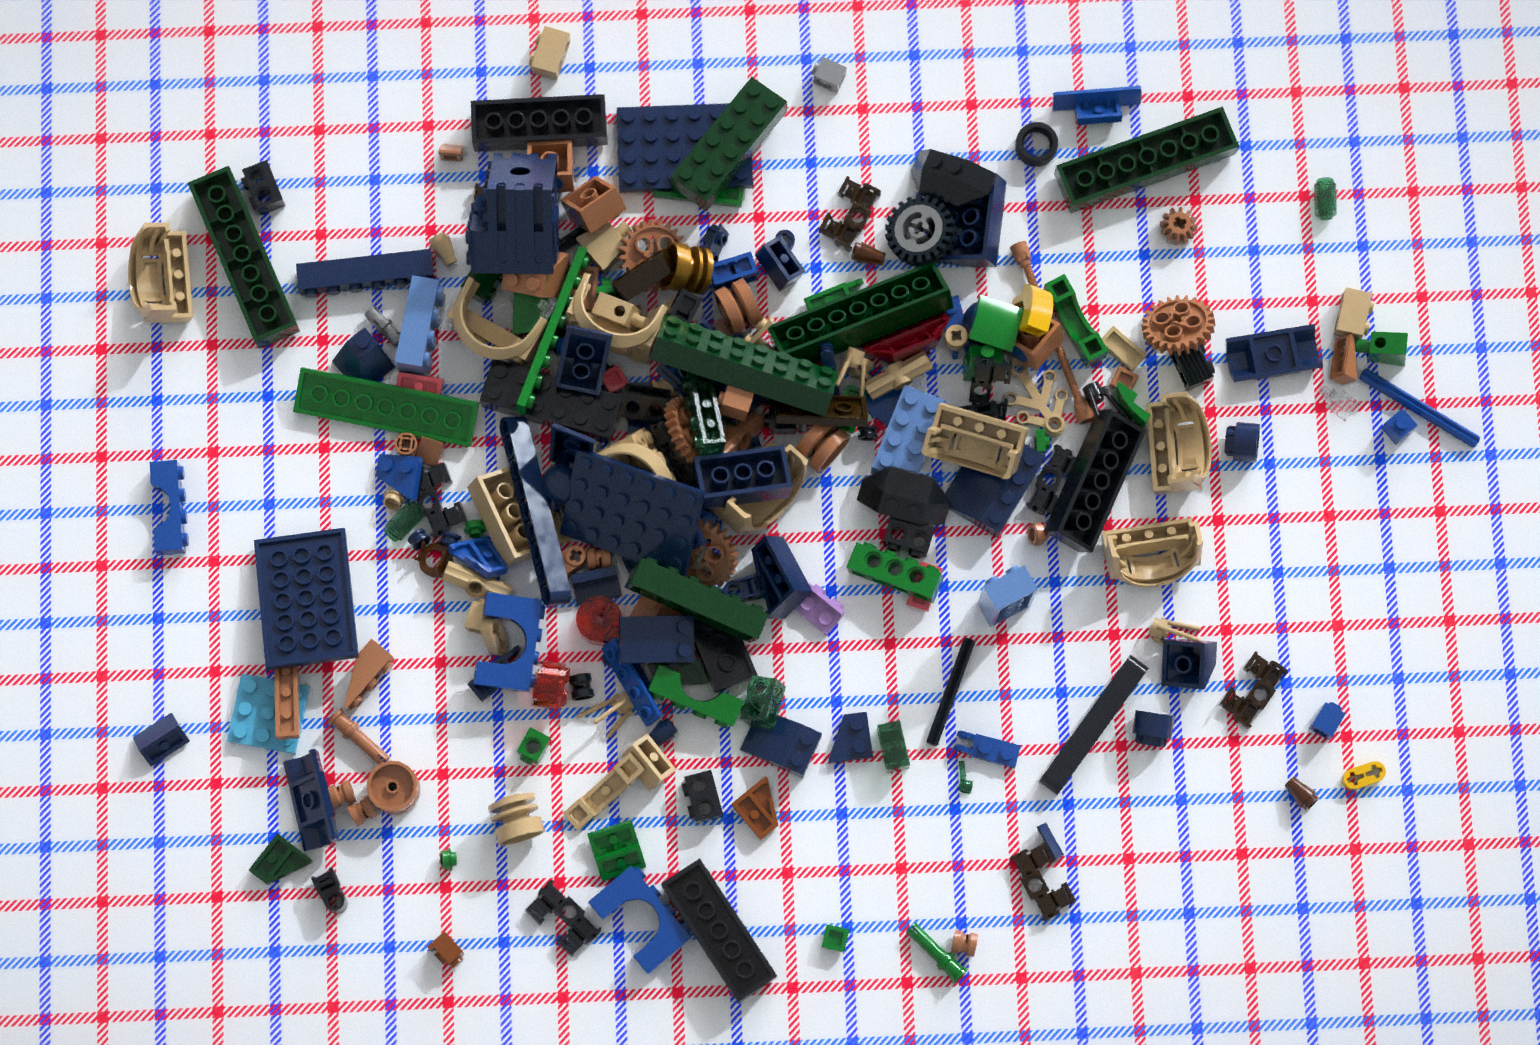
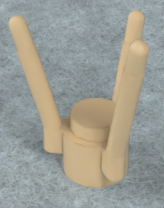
M848 347L844 360L838 369L836 386L840 385L848 366L858 369V366L861 365L859 396H864L866 365L869 360L864 358L866 352Z
M1162 617L1161 619L1154 618L1148 633L1153 636L1152 641L1162 646L1163 639L1161 638L1166 639L1169 633L1198 643L1202 641L1198 637L1171 628V626L1200 631L1201 627L1170 621Z
M624 691L620 695L617 693L612 698L577 714V718H581L611 704L612 707L593 720V723L597 724L615 711L618 715L623 713L607 734V738H611L622 723L633 714L631 709L634 706Z

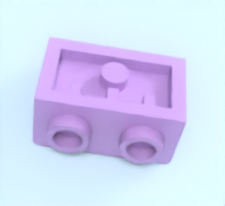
M809 583L813 592L795 611L827 636L843 618L845 611L842 609L844 606L836 599L830 600L826 597L825 590L819 585L815 584L813 586Z

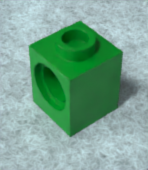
M530 727L517 750L518 755L521 756L520 760L531 766L533 763L539 765L552 741L551 738ZM530 743L539 744L538 752L534 754L527 752V746Z

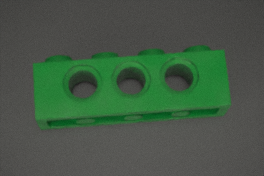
M856 542L846 566L850 574L933 604L944 579L940 570L934 566L927 565V567L918 565L919 562L912 558L906 557L905 560L897 557L896 553L890 550H885L884 552L876 550V546L867 542L863 544ZM873 559H879L880 564L877 567L869 566ZM894 567L902 568L898 575H891V569ZM920 574L923 576L920 582H911L914 575Z

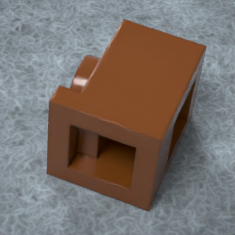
M445 931L427 946L431 952L436 949L437 952L434 954L443 965L447 962L453 969L464 960L462 956L465 953Z

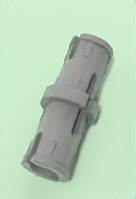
M375 305L370 307L364 315L374 324L379 334H383L394 348L398 347L400 333L392 325L393 322L387 319Z

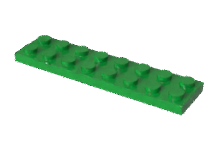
M301 367L293 412L401 434L411 433L417 437L424 436L437 441L471 447L479 402Z

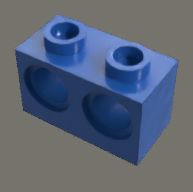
M751 251L714 262L711 279L714 291L722 287L731 289V283L741 278L746 283L758 280V271Z

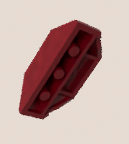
M944 312L864 343L860 347L866 352L865 354L889 364L905 361L922 351L929 355L931 350L936 349L949 321L948 315Z

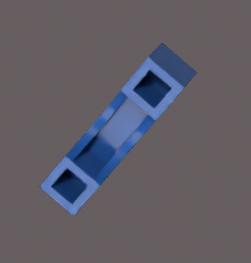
M177 460L149 462L152 487L165 493L170 500V512L167 519L160 526L153 529L155 552L158 556L186 553V546H189V535L185 533L184 524H188L187 511H183V502H186V490L182 488V480H185L184 466H181Z

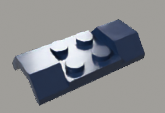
M1315 324L1225 339L1229 373L1234 383L1323 368L1315 341Z
M316 749L308 750L309 754L300 758L283 762L304 852L326 847L340 841L335 818H333L334 812L319 751Z

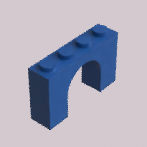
M493 592L486 593L483 617L504 619L515 623L524 634L525 647L519 659L509 664L476 661L473 685L526 693L530 691V688H534L536 674H532L533 665L538 664L539 652L535 651L536 642H541L542 637L539 621L540 619L544 620L546 606H542V600Z
M630 866L589 900L588 903L602 920L623 903L630 900L647 902L655 909L659 918L658 932L653 940L633 956L644 971L649 974L691 938L689 935L691 930L683 920L680 923L674 917L676 911L668 902L665 905L659 899L661 893L653 884L650 887L644 881L646 876L638 866L635 869Z

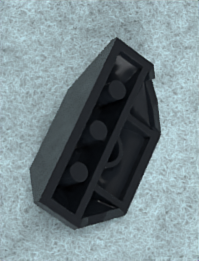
M933 149L920 150L911 169L919 195L923 197L928 195L932 199L936 198L940 202L956 207H961L982 197L990 196L998 176L996 173L970 160Z
M891 465L863 477L857 496V501L877 513L920 525L945 524L951 503L934 477Z

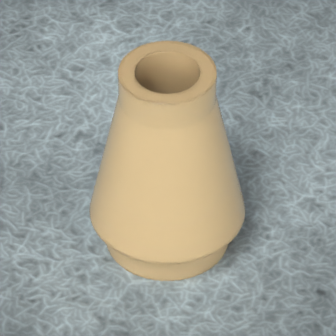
M445 232L429 239L431 249L446 267L458 261L450 236H447Z

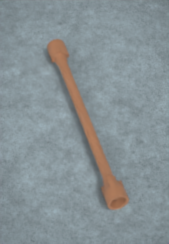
M1020 241L1010 246V251L1017 265L1020 264V267L1025 272L1028 284L1039 288L1031 267V255L1027 242ZM1060 343L1055 349V353H1057L1058 361H1060V366H1062V371L1065 374L1064 376L1074 398L1073 402L1075 405L1073 407L1078 424H1085L1092 421L1095 415L1088 401H1085L1084 397L1081 396L1072 369L1069 367L1068 359H1066L1067 356L1065 351H1063L1062 343Z

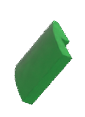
M980 294L968 338L1012 352L1023 308Z
M1119 381L1112 397L1132 419V422L1144 429L1151 415L1134 403L1138 394Z
M631 819L587 833L602 881L619 876L630 866L634 869L637 866L640 869L646 867Z

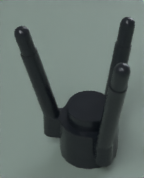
M1092 382L1082 389L1085 394V400L1088 401L1096 418L1100 417L1097 405L1103 402V397L1106 396L1123 417L1132 421L1108 392L1106 386L1101 387L1099 382Z

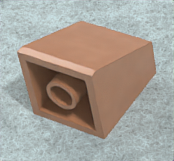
M560 252L558 262L554 265L553 274H503L501 289L542 298H558L567 277L570 254Z

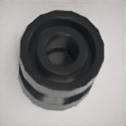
M581 673L568 677L569 685L573 689L571 693L573 701L595 697L594 689L590 685L592 681L591 673Z

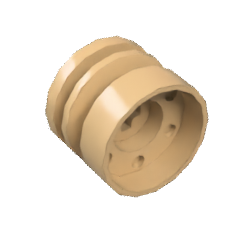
M534 793L509 795L488 806L489 813H498L491 817V821L503 822V825L494 830L498 846L522 842L545 832L541 816L530 817L529 815L538 809L537 804H529L536 800Z

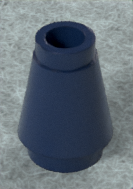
M665 718L657 723L649 733V736L659 747L675 738L678 730L668 718Z

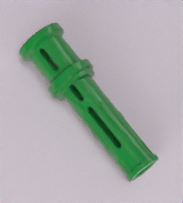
M917 922L912 925V928L918 934L911 928L906 931V934L937 962V968L943 970L952 979L951 982L953 984L961 979L969 970L967 967L963 968L954 959L952 953H946Z

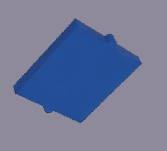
M903 389L892 390L875 400H872L868 393L866 406L867 412L871 414V418L878 419L888 427Z

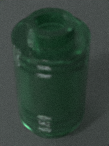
M1318 178L1314 184V214L1320 220H1331L1337 215V188L1333 178Z
M407 502L385 524V534L394 542L402 541L424 518L422 514L423 509L415 502Z

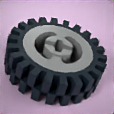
M915 195L916 199H912L910 196L906 198V203L902 201L898 203L900 206L898 209L894 207L891 210L893 213L892 217L888 215L887 221L889 225L885 224L887 244L892 252L903 263L906 262L907 265L913 266L914 264L916 267L932 261L937 264L940 262L938 258L942 256L945 259L948 256L946 251L953 249L951 243L956 242L954 233H957L955 219L948 208L938 199H932L928 195H925V198H922L921 195ZM932 223H935V231H934V234H933V230H932V228H931V224H932ZM913 224L914 227L920 231L925 230L929 235H932V237L929 238L923 232L917 233L914 228L910 227V225ZM908 230H909V233H910V235H911V238H910V239H907V231H908Z

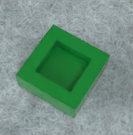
M1038 429L1034 433L1035 450L1045 455L1046 450L1050 449L1049 436H1045V429Z
M826 924L821 948L844 953L849 929Z

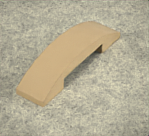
M629 752L604 778L583 797L577 799L563 814L577 831L580 830L618 798L646 769L632 752Z

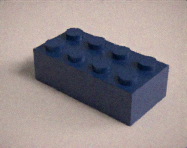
M784 445L693 457L692 473L695 488L706 491L702 510L725 507L726 502L731 497H735V504L740 505L785 499L791 496L793 485Z

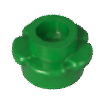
M473 519L465 523L466 528L464 532L470 538L482 537L486 531V526H484L482 520Z
M450 848L440 851L442 870L449 869V871H452L453 866H457L456 852H452Z

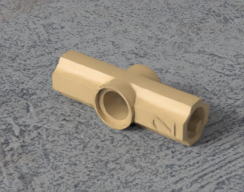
M922 351L905 361H898L885 368L884 372L867 380L865 387L872 400H875L892 390H900L904 385H910L913 379L934 368L925 351Z
M451 561L448 562L441 579L465 589L466 593L474 598L485 597L487 592L510 595L513 588L512 585L494 578H485L475 570L468 569Z

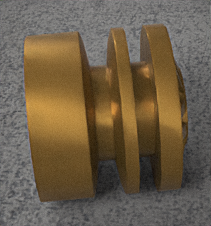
M669 243L666 250L675 262L676 270L660 280L662 287L673 291H679L684 288L691 293L704 294L710 285L713 274L714 260L712 251L705 247L693 246L689 248L686 244Z

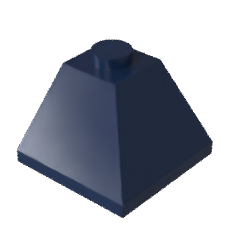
M365 327L351 337L332 360L333 364L343 375L377 382L396 368Z
M1164 639L1161 685L1205 689L1216 666L1217 641L1202 640L1198 643L1189 639Z

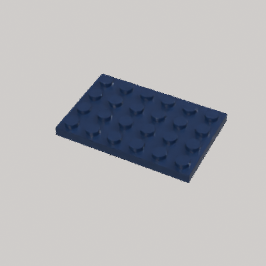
M729 103L617 107L619 193L653 192V190L666 192L675 190L671 187L670 176ZM752 156L725 189H739L738 187H744V189L753 188Z
M579 448L576 451L570 480L571 496L565 504L559 534L634 561L650 557L659 561V566L664 568L671 566L678 569L680 575L687 576L706 491Z
M337 528L254 540L266 670L359 658L346 529Z

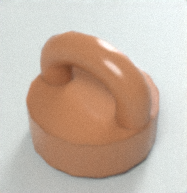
M1041 523L1029 525L1028 539L1031 545H1043L1044 541L1049 538L1050 535L1043 532L1046 525Z

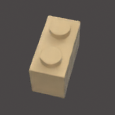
M544 26L543 31L539 32L535 44L538 45L536 52H532L529 59V65H531L533 74L558 81L571 42L570 33Z
M1349 287L1344 289L1333 335L1341 337L1352 333L1354 334V340L1357 341L1363 335L1368 334L1370 322H1366L1367 316L1372 314L1374 301H1371L1372 293Z
M648 733L634 742L621 755L624 758L629 752H632L646 770L638 778L649 792L663 783L676 770Z

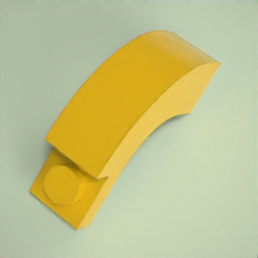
M1030 284L1023 285L1022 293L1013 298L1011 304L1020 308L1024 305L1019 330L1041 337L1049 330L1053 313V296L1049 291Z

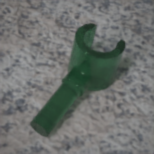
M959 761V791L971 794L973 781L966 780L964 761Z

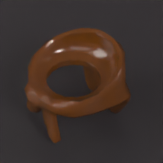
M422 541L421 551L414 557V560L419 562L420 570L433 578H441L448 562L454 563L453 556L447 551L448 546L439 543H432L426 546L425 541ZM431 551H440L442 554L439 563L434 568L429 567L426 564L427 555Z

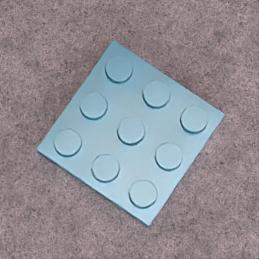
M241 673L227 742L296 754L299 738L276 739L274 679ZM299 684L300 733L310 686Z

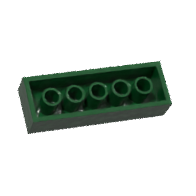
M751 76L670 176L671 187L707 212L787 113V101Z
M641 558L634 563L624 588L682 614L694 616V619L751 643L759 639L769 615L764 612L765 608L754 603L751 606L743 603V598L734 594L727 596L721 593V588L714 585H709V587L700 584L701 580L694 576L688 575V578L680 575V571L676 568L659 566V561L653 558Z

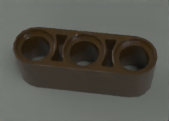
M664 248L615 279L611 286L619 298L627 302L675 271L676 264Z

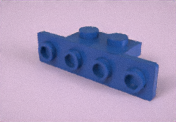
M1141 86L1054 92L1052 109L1053 111L1075 110L1077 125L1122 122L1121 106L1140 105L1142 88Z
M614 638L602 647V652L646 727L651 726L662 717V714L654 702L656 698L651 697L652 692L648 690L650 682L640 664H619V640Z

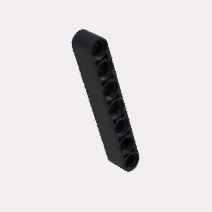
M1132 655L1127 658L1039 780L1041 784L1056 795L1059 794L1149 667Z

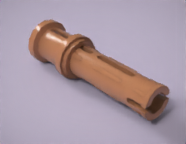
M342 708L328 721L330 726H335L343 734L342 737L348 740L350 738L378 765L383 763L379 756L385 761L391 758L390 755L386 754L359 729L360 726L357 721L353 722L344 714Z

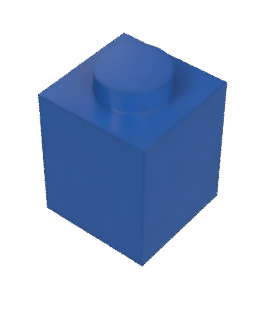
M1402 408L1387 420L1381 429L1397 445L1413 432L1418 425Z
M1325 702L1319 709L1309 729L1330 740L1346 713L1341 711L1342 707L1336 703Z

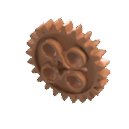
M653 219L648 220V225L645 221L640 222V227L636 224L633 225V232L630 230L625 232L628 239H620L624 246L617 248V250L623 252V255L617 257V259L623 260V264L619 268H625L626 271L624 273L649 258L650 253L655 254L662 250L659 244L661 239H664L668 246L671 242L681 243L680 241L684 238V235L677 237L678 228L670 230L671 223H667L663 227L662 220H658L656 225ZM639 240H643L646 244L644 251L638 247ZM660 281L651 286L653 293L658 292L659 287L662 291L667 290L662 287ZM651 287L644 290V292H649Z
M1176 295L1175 300L1167 297V302L1165 303L1159 300V306L1151 305L1152 311H1146V317H1142L1143 324H1141L1143 339L1146 340L1147 345H1152L1153 350L1159 348L1160 354L1167 350L1169 356L1174 351H1177L1178 356H1180L1184 350L1187 354H1190L1191 348L1198 351V345L1205 346V340H1211V334L1215 333V318L1213 311H1210V306H1205L1203 300L1197 303L1196 297L1188 300V295H1185L1183 299Z
M681 395L669 400L666 403L667 407L664 408L666 412L664 417L668 420L665 422V425L670 429L667 432L672 435L671 441L675 442L676 450L680 449L681 457L686 456L687 463L691 462L692 464L693 457L708 455V449L714 445L712 441L715 439L711 436L710 433L712 431L707 426L709 422L705 421L703 413H699V407H694L693 401L689 402L688 397L684 398Z
M700 518L698 525L706 541L711 539V543L696 570H693L692 567L705 545L692 550L688 573L685 577L688 578V575L694 576L701 580L700 584L717 585L721 587L724 581L728 582L731 578L730 575L733 576L736 571L734 567L739 562L735 559H737L739 553L733 550L738 545L730 543L733 535L726 537L727 528L722 531L719 530L720 523L713 527L711 526V519L706 524H703V520ZM712 548L718 549L721 554H716ZM703 566L708 567L711 572H706Z

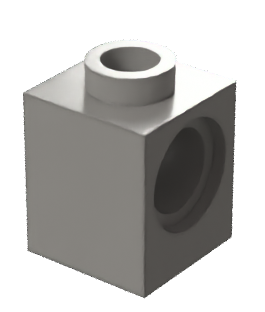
M822 57L820 63L816 62L811 74L814 75L813 83L838 93L846 76L847 67Z

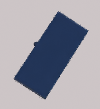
M1047 823L1037 826L1054 860L1063 856L1064 853Z

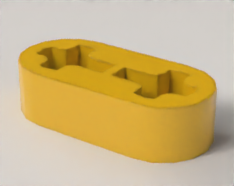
M1372 761L1351 768L1343 774L1342 784L1348 790H1357L1378 783L1385 777L1386 768L1378 761ZM1371 766L1380 770V773L1377 775L1378 778L1374 775L1366 776V773L1372 770ZM1350 773H1352L1354 777L1358 775L1362 776V779L1356 781V785H1354L1353 782L1349 783L1347 781V779L1350 777Z

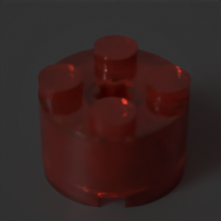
M605 596L589 598L581 604L577 611L576 624L578 631L587 643L605 646L612 639L619 637V617H622L619 606ZM598 617H599L600 619L604 618V619H603L604 624H603V625H601L600 623L595 624V623H596V620H595V619L598 618Z
M538 660L537 667H541V669L538 668V671L535 673L536 679L532 697L536 698L537 701L533 700L532 706L560 710L561 706L564 707L567 701L568 691L564 690V684L569 682L570 668L566 667L564 663Z

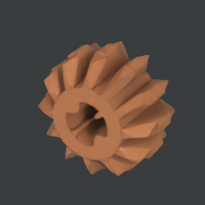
M1179 207L1178 212L1171 208L1169 214H1163V221H1160L1159 226L1163 228L1160 234L1168 235L1166 242L1174 239V245L1176 246L1179 240H1181L1185 245L1188 239L1194 238L1195 234L1193 232L1197 231L1198 226L1194 224L1197 220L1196 217L1189 218L1190 210L1183 213V207Z

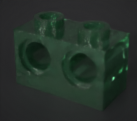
M752 675L751 682L747 686V696L741 708L740 719L750 727L774 730L786 686L777 678Z
M900 720L877 725L876 730L886 773L909 769L910 761Z

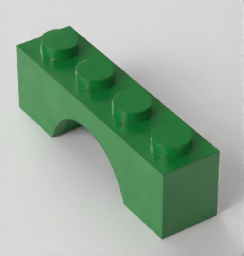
M1063 274L1045 283L1043 290L1049 291L1052 294L1053 310L1085 367L1087 368L1105 359L1108 349L1098 331H1095L1083 315L1076 298V293L1066 275Z
M658 664L648 686V690L652 692L651 697L661 701L664 700V697L673 701L672 706L682 710L685 707L693 709V715L702 719H706L707 716L714 718V724L726 729L728 725L734 726L744 703L742 699L723 691L709 700H695L684 692L681 686L680 673Z

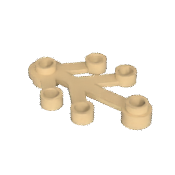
M1014 359L1011 375L1020 379L1032 399L1018 396L1014 392H1008L1004 398L1013 396L1015 401L1012 403L1008 402L1007 406L1019 405L1039 410L1044 417L1032 416L1026 411H1020L1017 413L1016 422L1021 426L1031 424L1043 427L1045 433L1052 437L1061 435L1066 426L1061 414L1064 402L1068 399L1067 390L1063 388L1056 390L1054 395L1056 403L1052 413L1047 404L1052 384L1057 377L1055 371L1048 369L1043 373L1042 379L1044 382L1040 395L1027 374L1028 366ZM1016 366L1022 367L1023 371L1018 373L1014 370V368ZM1052 374L1054 378L1047 380L1045 375ZM1062 392L1065 394V398L1059 399L1057 394ZM1025 415L1027 420L1024 422L1020 421L1019 416ZM1054 422L1058 425V428L1052 429L1050 424Z

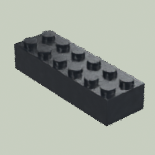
M605 94L471 101V128L474 152L527 149V142L572 140L573 147L608 145Z
M492 360L479 400L481 407L514 417L524 416L528 421L552 427V424L556 423L597 441L612 444L621 414V395L600 390L599 395L555 387L556 376L541 373L544 377L540 388H535L533 393L536 396L532 409L527 408L526 414L523 415L516 412V404L530 369L501 360Z
M1112 409L1098 410L1100 417L1096 418L1094 416L1043 531L1077 552H1093L1146 433L1145 429Z
M700 858L661 883L662 889L691 930V933L738 1004L778 978L776 972Z

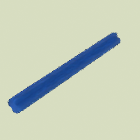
M1365 368L1360 374L1359 379L1467 445L1474 448L1480 441L1479 435L1371 370Z

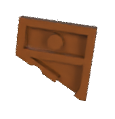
M766 776L731 803V806L760 841L778 827L769 781Z

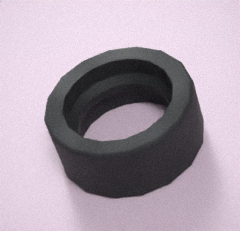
M1043 122L1026 124L1020 129L1016 137L1015 151L1017 156L1023 163L1031 167H1040L1048 164L1057 152L1058 137L1056 132ZM1030 133L1045 135L1050 142L1048 152L1042 156L1028 154L1024 148L1025 137Z

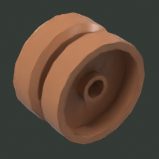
M743 278L731 283L732 294L726 287L713 292L719 312L734 336L745 331L744 319L749 326L755 327L763 318L758 304Z
M814 425L801 439L795 449L806 459L811 457L809 466L819 474L836 459L851 439V436L845 430L839 429L833 433L835 426Z
M386 761L380 763L371 771L367 779L366 789L369 799L380 811L388 815H400L408 812L416 805L420 797L421 786L418 777L408 765L400 761ZM392 784L394 786H396L397 784V789L395 791H391V789L389 788Z

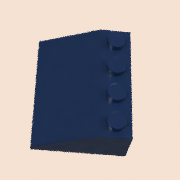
M997 176L990 196L982 197L961 207L943 203L955 219L957 233H954L956 242L951 243L953 249L946 251L948 256L945 259L942 256L938 258L939 263L976 268L997 267L1007 181L1002 177ZM932 223V224H931V228H932L933 234H934V231H935V223Z
M1024 444L1017 472L1009 479H1002L961 466L945 493L951 502L949 510L998 538L1044 463L1046 456Z

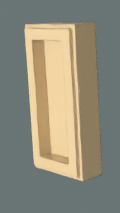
M1114 325L1102 337L1108 353L1131 372L1147 356L1144 351Z

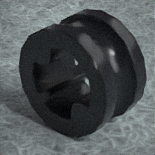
M877 426L858 427L860 432L858 440L874 441L878 439V435L875 434L878 431Z

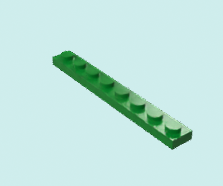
M579 246L517 401L516 412L525 415L527 408L532 409L536 398L533 393L535 388L539 389L544 376L541 373L543 368L547 369L549 366L551 348L555 349L559 340L557 332L559 328H564L566 318L564 314L573 299L574 289L577 290L582 280V277H580L581 271H586L590 258L587 257V248Z

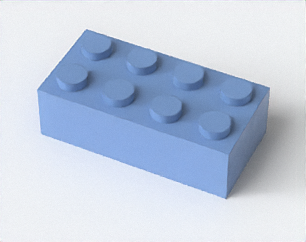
M412 275L395 357L398 372L425 376L427 371L431 372L433 358H430L431 350H435L437 344L435 329H439L441 324L439 309L444 307L446 294H443L444 288L441 287L437 279Z
M904 385L871 467V473L873 474L890 465L920 473L926 458L921 451L927 429L933 426L938 404L941 402L946 404L947 401Z
M1015 565L1006 570L1004 576L1000 578L994 576L985 581L986 585L983 586L977 604L990 627L1031 606L1038 588L1025 565L1020 568L1018 565Z

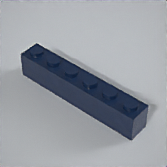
M431 249L296 264L298 290L300 295L306 298L317 297L318 294L322 293L338 295L340 291L348 290L351 293H358L366 288L382 290L385 289V286L393 285L396 288H402L411 283L412 275L435 279Z

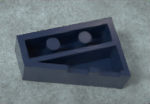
M765 535L751 549L757 577L761 578L763 587L760 592L766 601L767 610L765 612L769 614L768 618L785 619L813 591L784 537Z

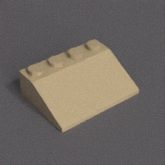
M509 467L477 476L468 485L467 489L486 526L494 547L508 567L531 559ZM551 510L559 545L569 542L572 538L559 534L562 524L560 513Z

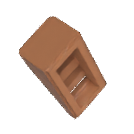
M1352 333L1335 338L1330 380L1341 385L1357 380L1354 334Z

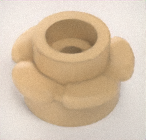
M396 490L386 491L383 495V505L391 511L399 510L405 503L402 494Z

